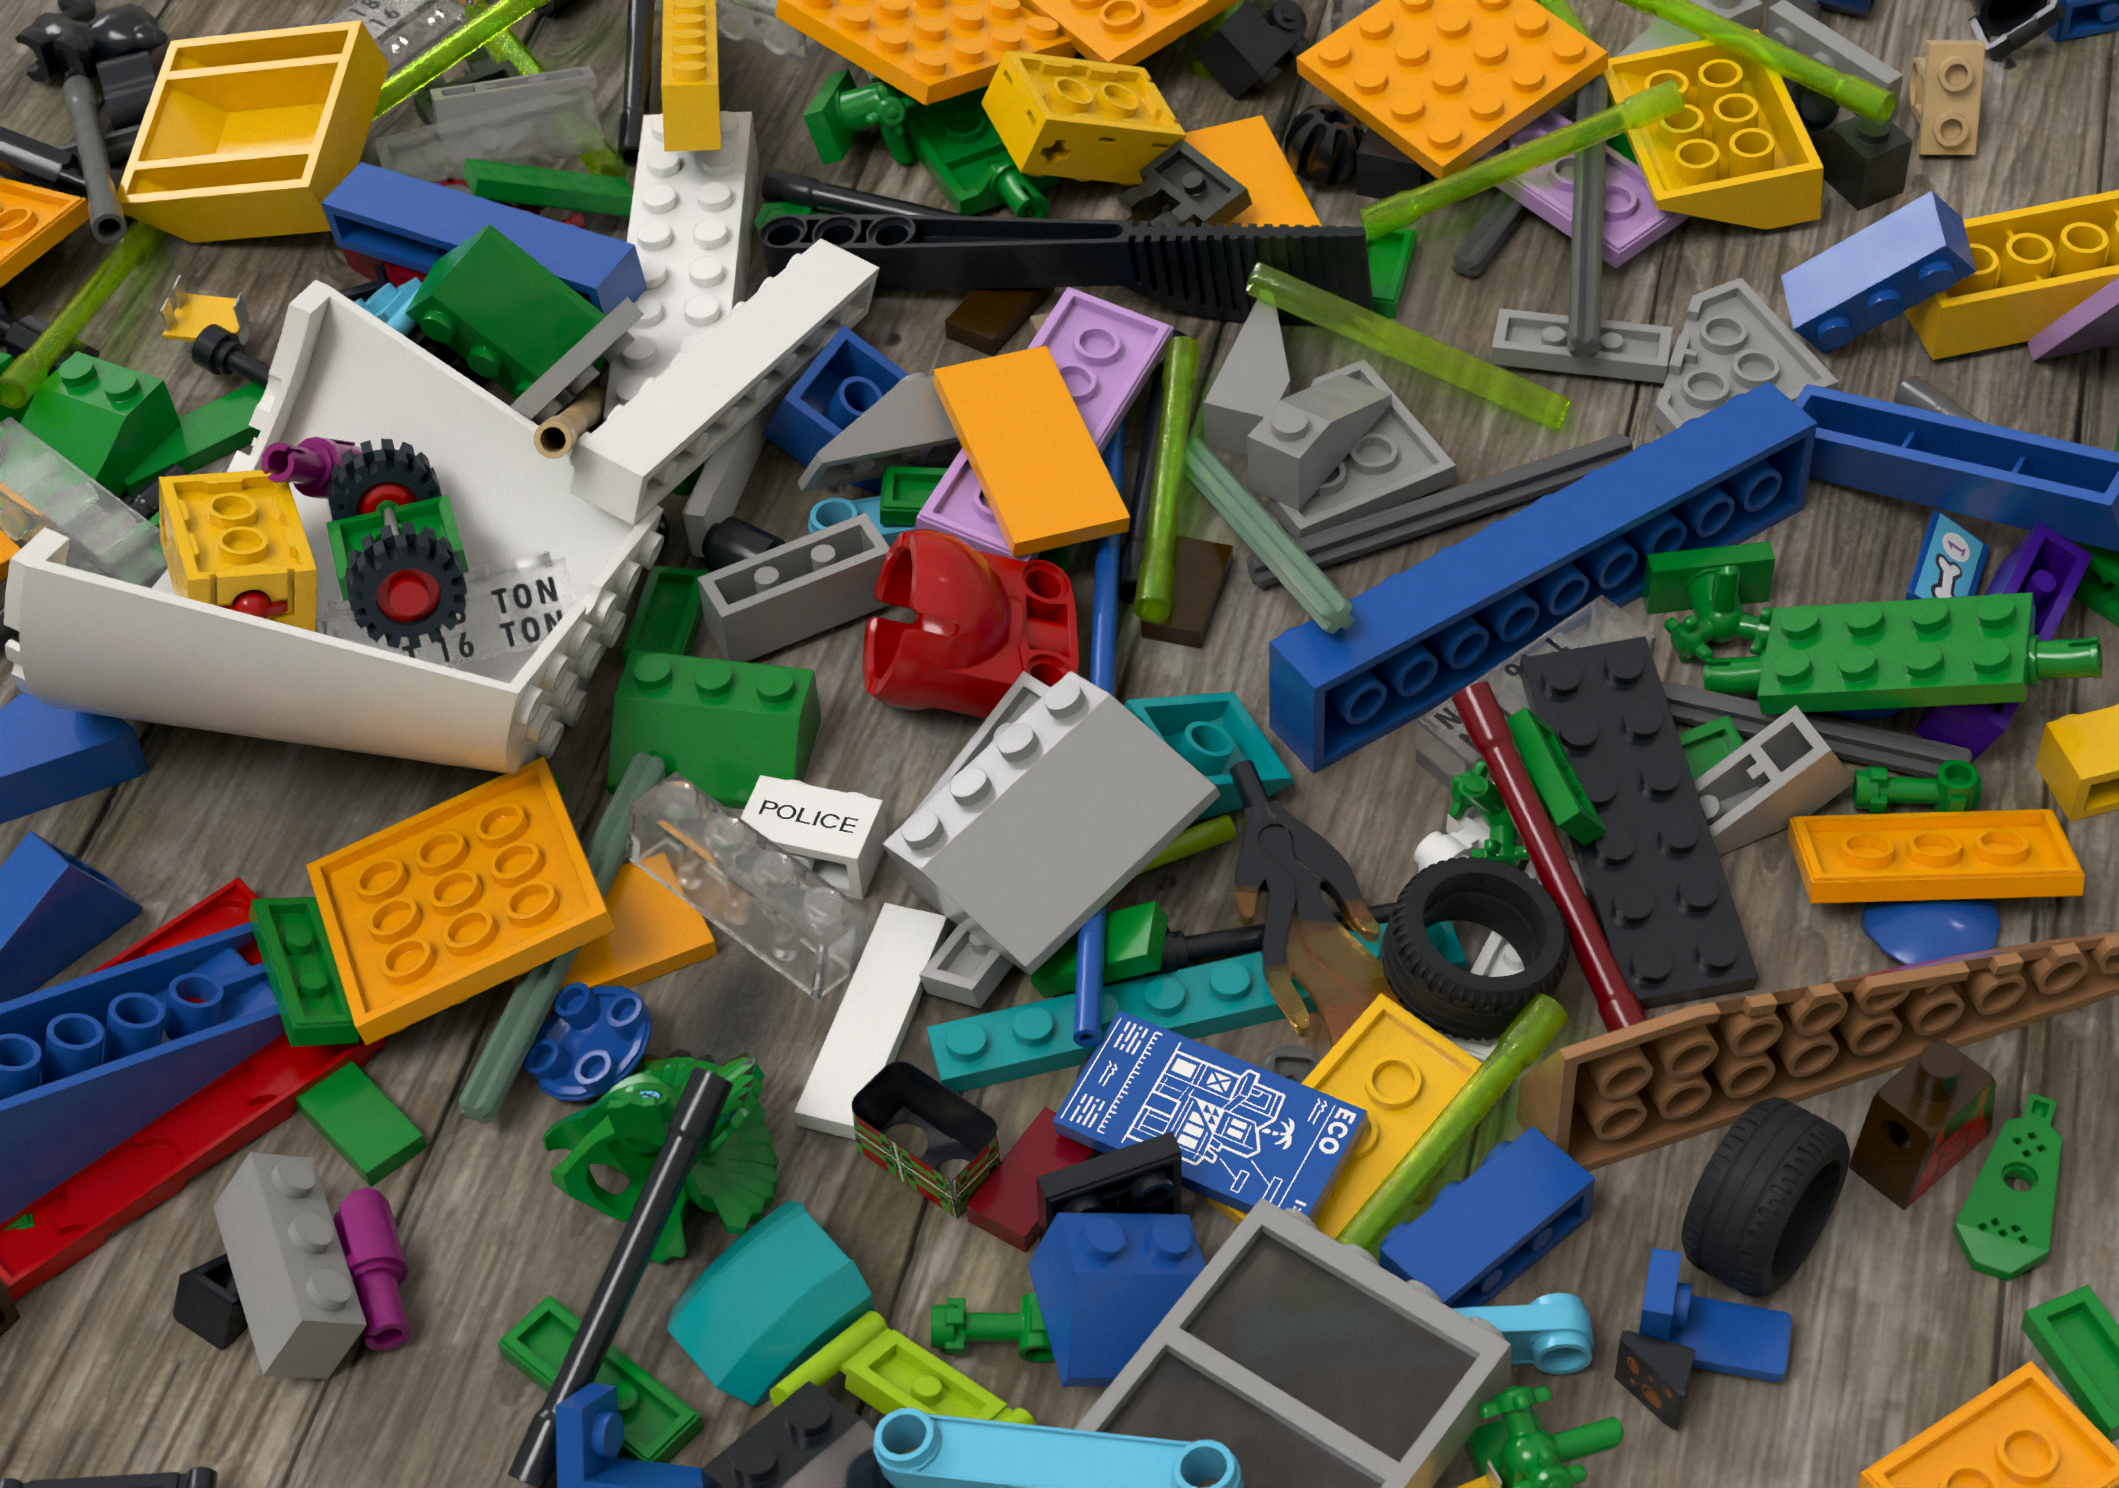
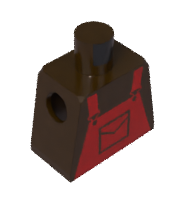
M1934 1040L1880 1087L1874 1095L1852 1154L1849 1169L1905 1211L1990 1134L1995 1100V1079L1989 1072L1947 1041ZM1908 1134L1910 1146L1909 1148H1902L1904 1137Z

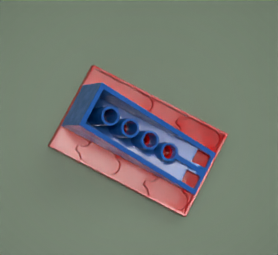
M239 877L88 975L0 1003V1279H2L12 1301L104 1246L108 1235L182 1191L187 1185L188 1179L292 1117L293 1110L297 1107L296 1097L350 1061H353L358 1068L364 1066L371 1059L372 1053L384 1047L386 1037L366 1045L360 1035L358 1043L290 1047L249 920L251 900L260 898ZM32 1213L34 1227L22 1230L14 1228L4 1231L5 1228L25 1214L29 1215Z

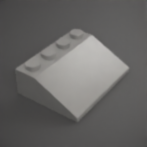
M1069 671L974 760L958 772L924 806L910 816L882 845L914 895L1020 969L1032 975L1221 795L1213 783L1111 694Z

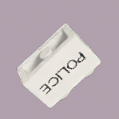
M760 775L734 831L741 874L752 876L753 871L758 872L756 867L758 865L763 879L773 881L774 877L780 883L795 886V882L799 885L801 884L803 871L806 874L805 888L863 900L885 850L882 843L888 839L883 800L870 798L857 792L846 793L807 785L798 780H782ZM757 840H761L766 845V851L764 852L766 860L764 862L755 855V848H758L756 845ZM776 852L782 856V859L779 858L778 872L774 870Z

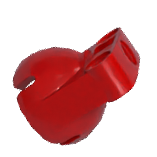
M918 529L905 531L898 535L890 547L878 575L873 592L874 598L879 602L912 609L915 612V619L908 624L875 616L868 619L863 642L862 673L864 688L870 695L889 706L911 711L939 708L986 719L1023 671L1049 687L1056 684L1069 671L1078 675L1079 650L1076 607L1072 585L1064 570L1046 560L1034 559L1024 562L981 552L954 535L938 531Z

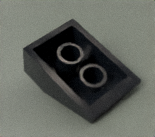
M810 1381L801 1386L701 1469L703 1488L896 1487L883 1476L873 1451L875 1431L862 1417Z

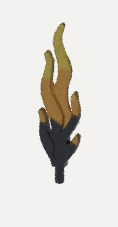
M1241 761L1233 765L1229 770V774L1245 808L1242 819L1244 839L1237 861L1234 881L1236 912L1243 925H1251L1257 898L1264 891L1268 909L1261 957L1263 977L1273 999L1288 1018L1296 1034L1300 1038H1305L1308 1036L1310 1026L1309 1014L1291 981L1294 976L1315 1002L1327 1028L1332 1049L1380 993L1403 1009L1405 1008L1404 1004L1399 1003L1397 996L1392 993L1391 986L1388 985L1381 962L1338 922L1326 906L1321 890L1334 900L1348 925L1367 942L1374 943L1379 939L1380 926L1368 911L1351 867L1343 856L1326 839L1293 817L1283 808L1279 800L1270 801L1253 761ZM1428 1156L1408 1178L1411 1201L1416 1205L1423 1202L1426 1193L1429 1169Z

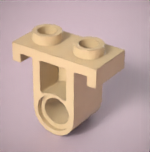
M1925 40L1926 57H1914L1909 81L1910 109L1920 124L1916 150L1919 155H1976L1985 44L1982 40Z

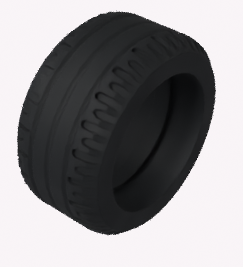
M1463 856L1458 859L1449 858L1447 861L1441 860L1422 869L1400 892L1383 935L1381 949L1382 966L1387 983L1391 986V991L1397 996L1399 1003L1404 1004V1008L1407 1011H1411L1412 1015L1422 1020L1425 1024L1430 1025L1435 1031L1439 1030L1442 1031V1034L1453 1035L1454 1038L1463 1037L1464 1040L1472 1038L1475 1041H1481L1482 1039L1492 1041L1494 1038L1498 1040L1504 1036L1510 1037L1528 1028L1548 1008L1568 964L1570 955L1569 930L1567 929V921L1564 919V914L1559 909L1558 903L1553 900V896L1546 892V888L1543 885H1539L1537 880L1530 878L1527 873L1521 872L1518 868L1511 867L1507 863H1501L1494 859L1488 860L1484 857L1476 858L1470 856L1466 858ZM1454 920L1485 926L1501 935L1512 945L1518 953L1525 970L1501 977L1482 976L1465 971L1452 964L1438 952L1430 941L1425 928L1439 922Z
M1772 1097L1750 1106L1723 1137L1706 1165L1691 1197L1681 1235L1687 1260L1694 1267L1746 1296L1758 1298L1779 1290L1803 1263L1835 1207L1845 1182L1850 1162V1148L1846 1135L1834 1124L1783 1098Z

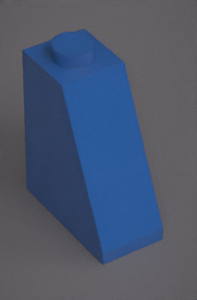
M24 692L0 709V824L140 777L149 770L134 728L121 718L54 709L40 703L37 698Z
M29 831L0 867V1003L34 992L133 920L143 909L139 903L106 874L32 831Z

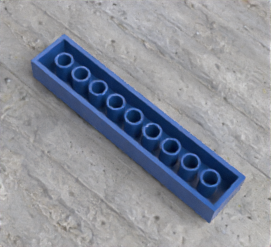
M1768 381L1745 394L1735 395L1722 406L1699 418H1692L1684 422L1678 429L1651 443L1638 446L1630 454L1601 469L1598 468L1588 472L1582 479L1553 494L1540 497L1532 505L1503 520L1490 523L1484 530L1454 546L1442 548L1431 558L1402 573H1395L1389 576L1381 584L1350 599L1349 601L1353 605L1350 615L1355 620L1348 630L1340 627L1334 634H1329L1314 619L1298 627L1287 629L1279 637L1269 642V727L1314 774L1450 701L1459 691L1505 671L1506 665L1520 663L1523 654L1529 657L1551 646L1545 641L1548 637L1557 643L1642 597L1647 554L1738 545L1798 513L1804 508L1817 422Z

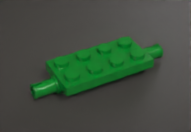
M875 77L871 79V84L885 81ZM989 85L929 105H924L920 102L919 108L914 112L907 109L906 118L902 125L910 147L957 213L972 215L1007 203L1016 218H1029L1024 210H1027L1033 218L1046 217L1049 212V202L1039 191L1060 184V177L1048 175L1034 177L1026 173H1020L981 104Z
M2033 592L1881 602L1866 601L1848 604L1800 605L1773 608L1766 649L1762 650L1761 655L1733 658L1708 657L1705 659L1706 666H1704L1703 678L1705 690L1731 696L1757 694L1762 714L1786 713L1795 705L1801 712L2011 703L2026 702L2028 687H2040L2042 680L2091 677L2101 679L2103 654L2099 636L2040 641L2039 635L2034 634L2036 608Z

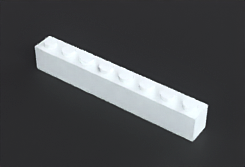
M821 238L803 254L796 253L790 259L786 268L776 277L770 276L766 278L758 292L749 300L738 302L732 309L729 317L717 327L710 326L695 346L687 352H679L672 360L668 369L656 379L652 377L647 379L635 397L624 406L621 404L617 405L601 426L592 433L585 432L578 439L570 457V464L574 466L570 493L631 525L636 524L802 374L842 325L850 330L868 314L879 267Z

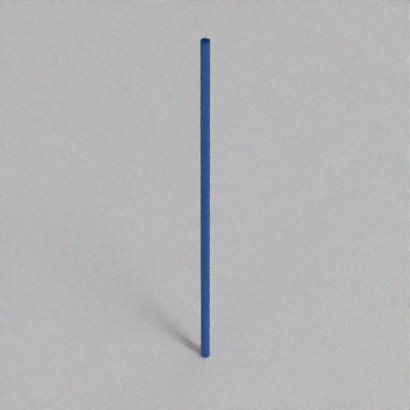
M1125 417L1101 454V458L1121 499L1123 489ZM1121 533L1096 539L1090 682L1113 697L1115 694ZM1106 905L1078 930L1073 1040L1077 1045L1087 1048L1094 1047L1101 1041Z

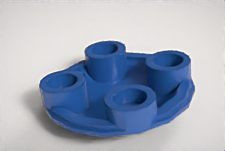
M1991 898L1865 902L1861 920L1864 934L1873 939L1883 953L1904 965L1992 949L1996 944L2000 926L1996 906Z
M581 982L567 985L555 997L554 1011L539 1029L536 1040L531 1045L523 1061V1066L534 1078L543 1093L559 1101H585L607 1093L611 1087L627 1078L645 1055L652 1034L651 1011L638 993L623 986H597L589 989L586 984Z

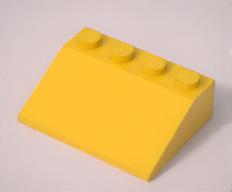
M1759 29L1608 59V69L1600 75L1608 82V94L1656 209L1764 230L1821 219L1824 167Z

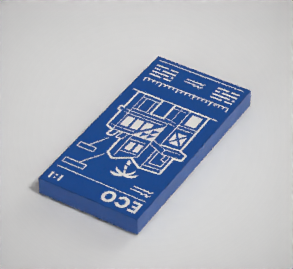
M1120 1010L1117 1012L1052 1121L1057 1134L1104 1154L1173 1132L1182 1151V1187L1246 1214L1252 1210L1262 1197L1283 1210L1286 1208L1296 1209L1309 1217L1313 1222L1317 1218L1369 1123L1367 1111Z

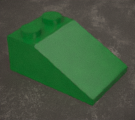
M78 351L64 361L38 387L0 464V517L26 525L41 515L47 520L45 522L38 520L30 526L31 528L41 531L46 527L57 533L62 531L64 532L62 535L75 540L127 489L124 480L181 424L164 380ZM66 497L70 499L56 509L57 513L55 515L45 508L48 505L50 507L55 506ZM86 512L90 514L73 527L67 525L68 522L72 523Z

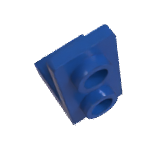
M1652 1248L1639 1333L1696 1350L1693 1364L1695 1368L1772 1382L1783 1381L1787 1366L1792 1316L1783 1311L1691 1295L1692 1284L1677 1282L1682 1253Z
M590 1383L555 1405L557 1488H703L702 1468L618 1457L624 1439V1421L621 1414L617 1411V1386Z

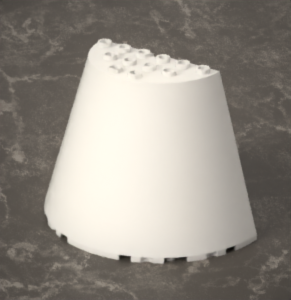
M314 280L288 305L282 333L268 373L269 378L266 390L248 424L260 430L258 438L254 437L251 446H254L249 456L237 450L227 472L262 470L261 460L263 453L271 444L281 442L297 446L305 439L312 437L354 442L355 446L361 448L360 443L370 440L373 450L381 449V439H392L395 450H399L402 442L413 446L415 456L422 452L428 458L430 468L434 467L442 496L449 495L469 572L463 573L467 587V594H464L466 620L464 623L457 624L451 631L443 624H441L442 628H440L441 635L445 638L450 658L449 662H445L441 643H437V641L432 643L427 633L419 636L421 647L413 649L415 658L409 657L408 651L402 650L403 646L409 645L407 637H401L399 648L387 646L385 634L376 642L368 636L366 626L360 629L355 621L354 613L351 611L349 600L343 601L326 525L327 522L332 521L329 500L302 495L294 487L293 483H289L317 568L316 618H328L329 635L175 595L168 568L152 588L65 566L70 538L46 527L10 559L5 591L4 625L19 631V642L12 639L8 640L5 644L6 657L14 662L11 675L16 686L22 692L37 698L40 703L51 708L516 774L521 766L538 759L540 756H544L547 759L551 758L563 735L564 723L573 727L579 720L588 699V693L584 690L606 648H612L621 634L626 621V614L623 612L638 581L642 568L650 570L660 553L664 536L656 533L664 509L655 505L636 524L631 525L571 494L570 488L574 466L570 464V457L573 448L560 458L550 459L544 457L537 451L534 444V434L539 425L329 285ZM548 577H553L558 601L552 602L544 591L546 604L541 605L535 580L541 579L551 592ZM520 583L529 587L532 596V603L526 609L519 608L513 597V589ZM506 587L507 592L502 593L507 613L502 614L497 594L492 595L491 591ZM519 589L520 601L522 604H525L527 602L525 591ZM561 610L562 618L558 622L556 611ZM456 613L457 619L460 620V614ZM545 613H550L557 622L555 627L552 624L553 630L550 634H548L544 618ZM526 617L535 618L538 622L540 637L536 642H528L523 636L521 623ZM514 621L515 626H511L515 646H509L505 628L500 629L499 624ZM528 622V634L530 637H534L533 624ZM463 632H466L464 642L469 641L474 647V653L471 657H463L459 652V641ZM465 645L464 650L466 653H469V648Z

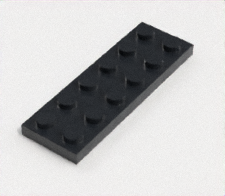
M1646 636L1521 658L1518 672L1530 711L1550 725L1555 731L1607 830L1605 834L1586 846L1571 835H1569L1591 909L1628 987L1636 994L1642 1009H1652L1754 990L1759 977Z

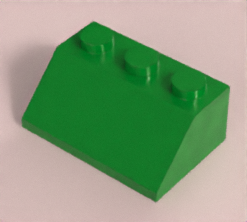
M490 224L435 261L405 311V314L417 322L428 337L447 345L464 358L474 372L483 377L490 378L510 393L514 401L606 317L604 313ZM601 356L593 366L598 370L606 359Z
M631 650L614 695L606 784L608 794H615L632 758L640 752H645L651 757L659 756L665 762L664 771L666 777L655 799L685 803L687 786L690 789L689 799L694 793L699 795L698 804L705 805V803H710L713 806L745 809L760 775L803 782L821 723L814 670Z

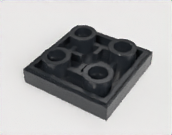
M1173 1132L1036 1177L1040 1242L1058 1212L1181 1214L1182 1151Z

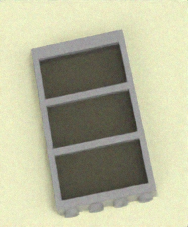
M1261 1197L1074 1430L1187 1442L1209 1439L1220 1442L1235 1455L1241 1467L1245 1488H1432L1482 1421L1479 1414L1481 1404L1492 1401L1494 1396L1503 1392L1510 1383L1511 1343L1507 1342L1503 1334L1488 1321L1479 1317H1470L1468 1319L1444 1305L1438 1295L1425 1284L1416 1280L1405 1282L1381 1268L1377 1260L1362 1247L1351 1243L1344 1246L1320 1232L1315 1223L1302 1212L1293 1208L1283 1210ZM1208 1479L1199 1483L1196 1487H1209L1220 1480Z

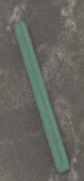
M1193 437L1187 444L1179 441L1174 449L1179 455L1176 461L1178 467L1317 624L1329 634H1334L1340 627L1348 630L1355 620L1350 615L1353 608L1352 603L1200 438Z
M640 752L632 758L585 850L604 899L666 777L664 771L665 762L659 756L651 757L645 752ZM580 947L532 968L521 976L459 1098V1104L461 1105L460 1113L464 1117L471 1120L475 1119L483 1124H488L495 1119Z

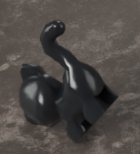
M58 0V7L62 11L61 14L45 12L37 17L31 26L25 28L15 37L17 43L27 45L37 57V60L28 67L26 72L28 77L37 82H44L59 73L60 65L69 68V71L64 75L65 81L76 75H82L91 80L97 75L96 62L148 50L150 55L155 48L164 45L168 41V36L160 29L153 15L146 12L141 6L129 3L109 8L95 17L96 2L94 0Z

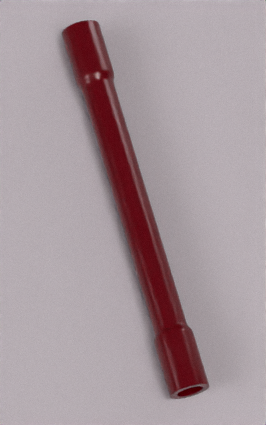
M1487 681L1479 682L1459 691L1452 697V701L1475 750L1485 761L1542 885L1546 888V892L1553 896V900L1558 903L1559 909L1564 914V919L1567 921V929L1569 930L1570 945L1596 998L1598 1013L1607 1032L1610 1033L1647 1021V1017L1636 994L1630 990L1513 744L1512 731Z

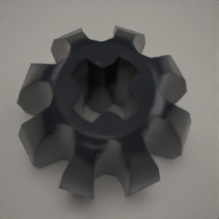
M1326 104L1311 105L1295 116L1289 125L1285 137L1284 153L1292 171L1301 178L1318 185H1338L1356 173L1357 150L1365 132L1360 125L1359 119L1345 109Z

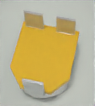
M179 275L172 287L177 308L173 312L170 299L167 298L160 310L165 325V330L162 334L163 339L189 341L193 348L199 333L205 327L217 324L239 337L240 343L244 346L249 339L250 331L247 323L249 313L246 309L242 293H239L237 299L187 294L182 277Z

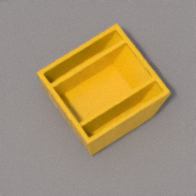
M362 20L171 41L117 191V197L121 201L124 214L191 243L331 231L321 203L358 166L389 68L388 62Z

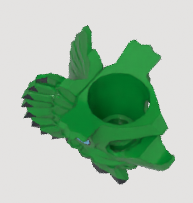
M677 1049L664 1059L655 1055L645 1054L634 1068L635 1075L629 1076L611 1087L595 1104L562 1118L546 1131L542 1140L547 1151L556 1149L571 1150L567 1158L550 1171L553 1184L568 1196L612 1218L627 1222L667 1136L668 1123L693 1068L699 1067L727 1079L734 1085L708 1142L700 1149L650 1259L662 1264L670 1257L683 1258L687 1250L682 1223L688 1218L690 1212V1198L701 1209L712 1213L717 1212L727 1233L744 1235L748 1222L758 1223L762 1209H771L773 1193H776L780 1181L776 1174L779 1159L771 1146L773 1137L764 1123L765 1109L757 1101L764 1087L762 1085L764 1074L754 1057H750L748 1052H743L720 1067L716 1065L715 1060L710 1054L693 1059L690 1051ZM589 1164L610 1165L620 1170L630 1180L629 1186L621 1194H610L597 1185L589 1169Z

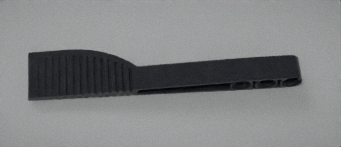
M882 214L782 215L768 220L758 232V239L768 275L773 278L786 268L790 259L796 253L803 254L821 238L878 266L879 271L874 291L1124 286L1145 298L1173 309L1221 321L1245 323L1262 289L1274 292L1280 325L1370 324L1375 321L1366 231L1362 226L1335 227L1327 225V227H1320V225H1311V227H1304V225H1295V227H1288V224H1280L1279 227H1273V224H1264L1263 227H1257V224L1248 223V227H1242L1241 223H1233L1232 227H1226V223H1217L1216 227H1211L1210 222H1202L1201 227H1196L1195 222H1186L1185 227H1180L1179 222L1171 221L1170 227H1165L1164 221H1155L1154 227H1150L1149 221H1140L1139 227H1134L1132 220Z

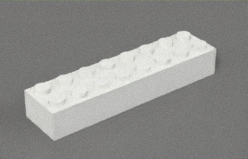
M720 111L721 150L665 152L663 113L643 116L627 242L634 244L647 286V289L634 303L644 315L628 330L635 340L610 363L603 415L604 422L617 405L621 404L624 406L635 397L647 379L651 377L656 379L669 368L672 360L679 352L689 351L700 341L702 335L710 326L717 327L729 317L732 309L738 302H745L759 168L752 112Z

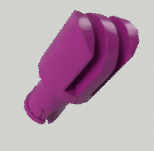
M322 437L307 438L297 446L281 442L273 443L263 453L261 460L262 471L265 474L271 473L268 477L270 481L293 483L294 487L302 495L328 499L327 482H332L330 472L335 463L344 467L342 455L351 449L356 456L362 454V450L356 447L354 442Z
M365 1187L353 1191L341 1202L339 1211L335 1213L333 1221L367 1324L364 1328L365 1344L372 1350L383 1351L402 1345L409 1339L408 1335L412 1333L399 1292V1286L406 1279L409 1269L402 1251L389 1201L379 1191Z

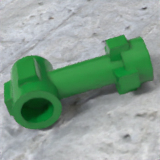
M1957 759L1942 763L1938 769L1937 778L1888 777L1887 768L1883 766H1867V770H1855L1853 776L1855 781L1853 783L1854 809H1866L1869 813H1886L1887 803L1932 804L1933 812L1972 811V807L1979 806L1982 792L1981 778L1978 777L1976 768L1966 761Z
M1035 1292L1027 1293L1020 1298V1312H967L965 1298H947V1304H932V1349H945L946 1355H964L966 1341L1019 1342L1018 1354L1021 1359L1032 1363H1050L1055 1361Z

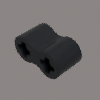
M145 50L96 62L113 130L116 131L142 124L157 81L149 51Z

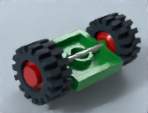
M381 439V449L373 450L370 440L360 443L362 454L356 456L351 449L342 455L344 467L335 463L330 472L332 482H327V495L332 521L327 522L326 525L343 601L349 600L356 623L360 629L366 626L368 636L376 642L385 634L387 646L399 648L401 637H407L410 649L421 647L419 636L427 633L431 642L434 643L442 638L439 626L443 624L451 631L458 624L455 612L463 614L466 607L464 594H467V587L463 573L469 572L449 495L442 496L434 467L430 468L429 460L422 452L415 456L412 445L402 442L400 449L395 450L392 439Z

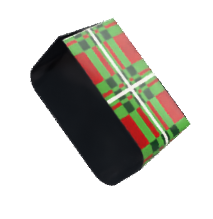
M895 1061L889 1063L852 1100L857 1151L956 1219L966 1211V1205L1002 1161L995 1120L909 1062ZM899 1124L918 1126L927 1135V1150L921 1158H918L888 1138L884 1133L889 1128ZM948 1160H967L970 1163L952 1180L955 1198L953 1199L949 1179L935 1169Z

